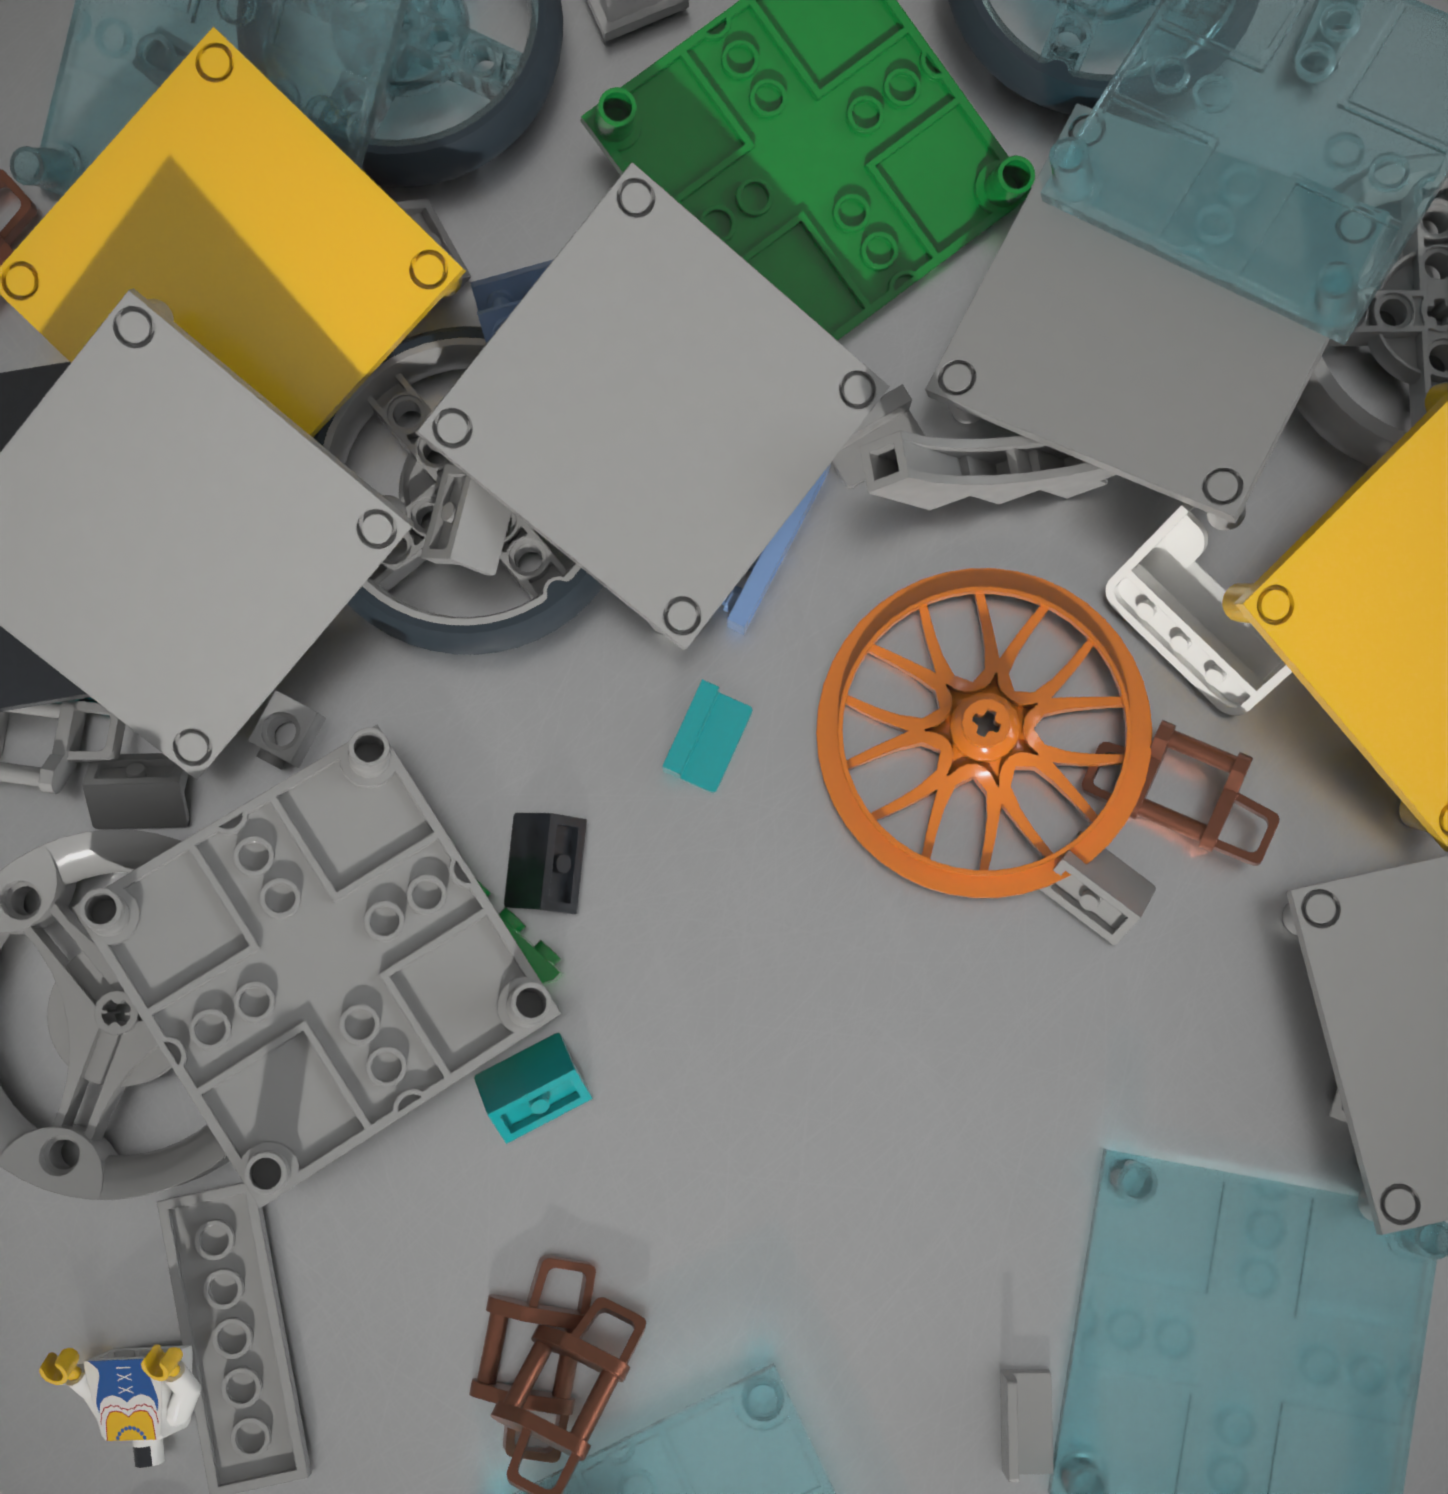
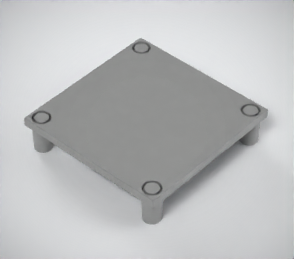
M1076 104L925 391L928 397L947 404L952 416L958 422L970 424L980 419L986 420L1206 511L1207 520L1214 528L1222 531L1233 530L1243 522L1246 515L1245 504L1359 281L1373 269L1375 250L1389 225L1390 214L1092 108Z
M632 162L415 433L426 441L432 450L442 454L649 622L655 631L665 635L682 650H686L890 386Z
M133 288L128 290L0 452V626L198 780L413 527L414 522L407 517L406 507L400 499L391 495L379 494L174 322L172 311L168 305L158 299H146Z
M378 725L358 730L353 734L349 742L107 887L89 891L84 895L80 903L72 907L259 1208L270 1203L561 1014L548 990L538 978Z
M1448 855L1289 890L1286 892L1288 903L1283 909L1282 920L1285 927L1291 933L1298 936L1364 1184V1188L1358 1196L1359 1210L1365 1218L1374 1222L1378 1235L1447 1221Z

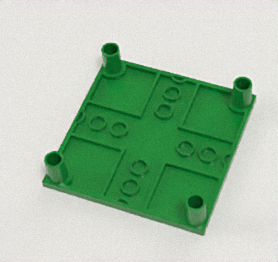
M739 0L622 87L606 90L600 97L599 103L583 114L580 119L583 126L620 176L633 162L837 341L1026 200L1035 180V170L1032 163L1023 156L1014 155L1009 157L897 0Z

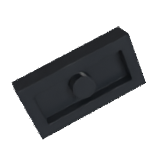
M554 813L514 814L504 896L505 907L577 914L587 819Z

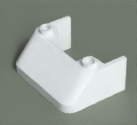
M1183 503L1109 579L1106 585V597L1110 605L1216 708L1228 715H1243L1288 677L1292 671L1251 623L1233 621L1225 614L1222 600L1226 590L1195 561L1207 547V530L1202 522L1190 512L1194 506Z

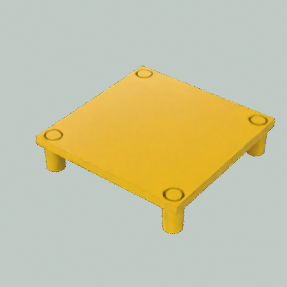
M212 27L0 266V295L66 359L72 362L128 290L134 288L146 299H158L168 305L172 311L174 322L313 438L441 298L451 297L459 291L462 285V275L466 270L220 31Z
M1447 382L1436 384L1427 392L1425 397L1427 413L1255 583H1236L1230 586L1222 600L1225 614L1233 621L1251 623L1401 799L1399 814L1402 822L1410 828L1429 833L1446 852H1448Z

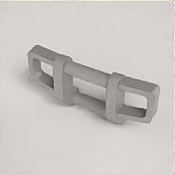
M82 698L0 712V758L10 712L58 718L52 754L49 755L43 766L34 767L0 762L1 782L38 786L42 792L58 794L75 770L77 762H114L120 756L126 724L99 703L86 702ZM86 713L110 715L106 745L100 751H79Z

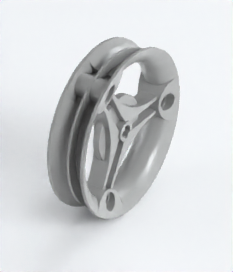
M127 829L82 832L38 846L16 858L0 870V951L10 934H25L38 949L49 967L55 983L48 1002V1029L57 1053L68 1066L62 1101L53 1125L50 1127L38 1129L30 1123L13 1105L0 1084V1167L19 1179L43 1190L68 1197L89 1200L136 1198L183 1185L203 1177L230 1162L207 1124L196 1133L177 1143L140 1154L118 1155L110 1142L103 1137L110 1116L127 1086H135L154 1080L172 1067L84 925L72 913L68 905L73 898L77 881L102 874L132 872L182 842L178 839L152 832ZM35 889L39 895L40 902L38 908L33 913L28 914L24 910L23 902L26 894L30 890ZM56 920L82 950L71 961L68 960L44 930ZM118 1004L129 1005L131 1012H125V1015L130 1016L128 1021L118 1022L116 1020L115 1014L121 1012L115 1010ZM91 1081L103 1085L88 1126L73 1124L88 1083ZM67 1140L73 1142L78 1148V1160L73 1166L66 1164L61 1155L62 1145Z

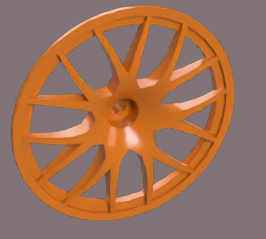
M968 568L944 572L921 579L898 590L879 603L856 625L832 661L823 684L818 706L816 734L821 771L832 803L849 831L880 863L905 879L922 887L948 895L968 898H1003L1036 891L1071 876L1067 871L1062 875L1053 871L1068 850L1085 864H1088L1112 842L1126 824L1135 808L1146 781L1151 758L1152 721L1144 681L1133 656L1121 637L1106 619L1088 603L1065 588L1043 578L1004 569ZM974 594L984 650V670L973 682L955 676L939 646L927 605L951 597ZM984 594L1015 597L1040 606L1000 658ZM919 610L933 671L875 645V643L892 626L909 614ZM1049 610L1068 621L1088 639L1072 659L1050 681L1035 692L1014 691L1009 676L1010 670L1028 638ZM1093 646L1108 666L1120 697L1053 698L1081 665ZM867 653L902 671L935 695L938 710L924 718L899 715L849 696L848 692L858 668ZM845 705L875 721L903 732V734L846 760L843 744ZM1123 708L1125 721L1124 754H1089L1062 750L1045 745L1034 729L1043 718L1061 713ZM987 712L995 716L993 724L999 727V731L997 733L989 731L983 737L977 734L978 725L972 720L974 717L983 718ZM922 746L939 753L937 768L934 773L913 790L872 813L869 812L859 796L849 773L850 770L878 758ZM1121 765V770L1112 794L1103 810L1097 815L1056 766ZM1014 771H1035L1066 797L1091 825L1074 841L1053 853L1034 830L1018 804L1011 788ZM971 780H974L986 798V824L979 870L952 867L931 860L936 834L944 809L954 789ZM936 793L922 855L897 841L878 823V820L895 814ZM1001 807L1028 842L1042 855L1043 859L1020 867L988 870L995 844Z

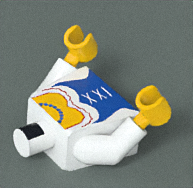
M154 1344L153 1347L116 1348L85 1360L84 1364H77L79 1361L77 1350L66 1348L60 1352L59 1356L54 1352L48 1353L39 1369V1373L45 1381L55 1385L66 1383L85 1400L98 1421L101 1436L106 1441L132 1440L134 1462L137 1468L151 1467L165 1462L163 1438L188 1427L192 1412L202 1390L201 1384L192 1374V1345L160 1346Z

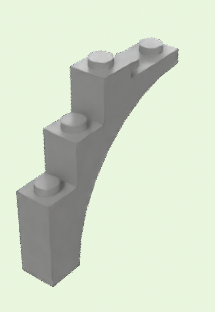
M900 430L859 446L869 494L929 511L969 496L995 504H1002L1038 490L1070 498L1107 485V478L1116 475L1024 436L988 439H950L922 436Z

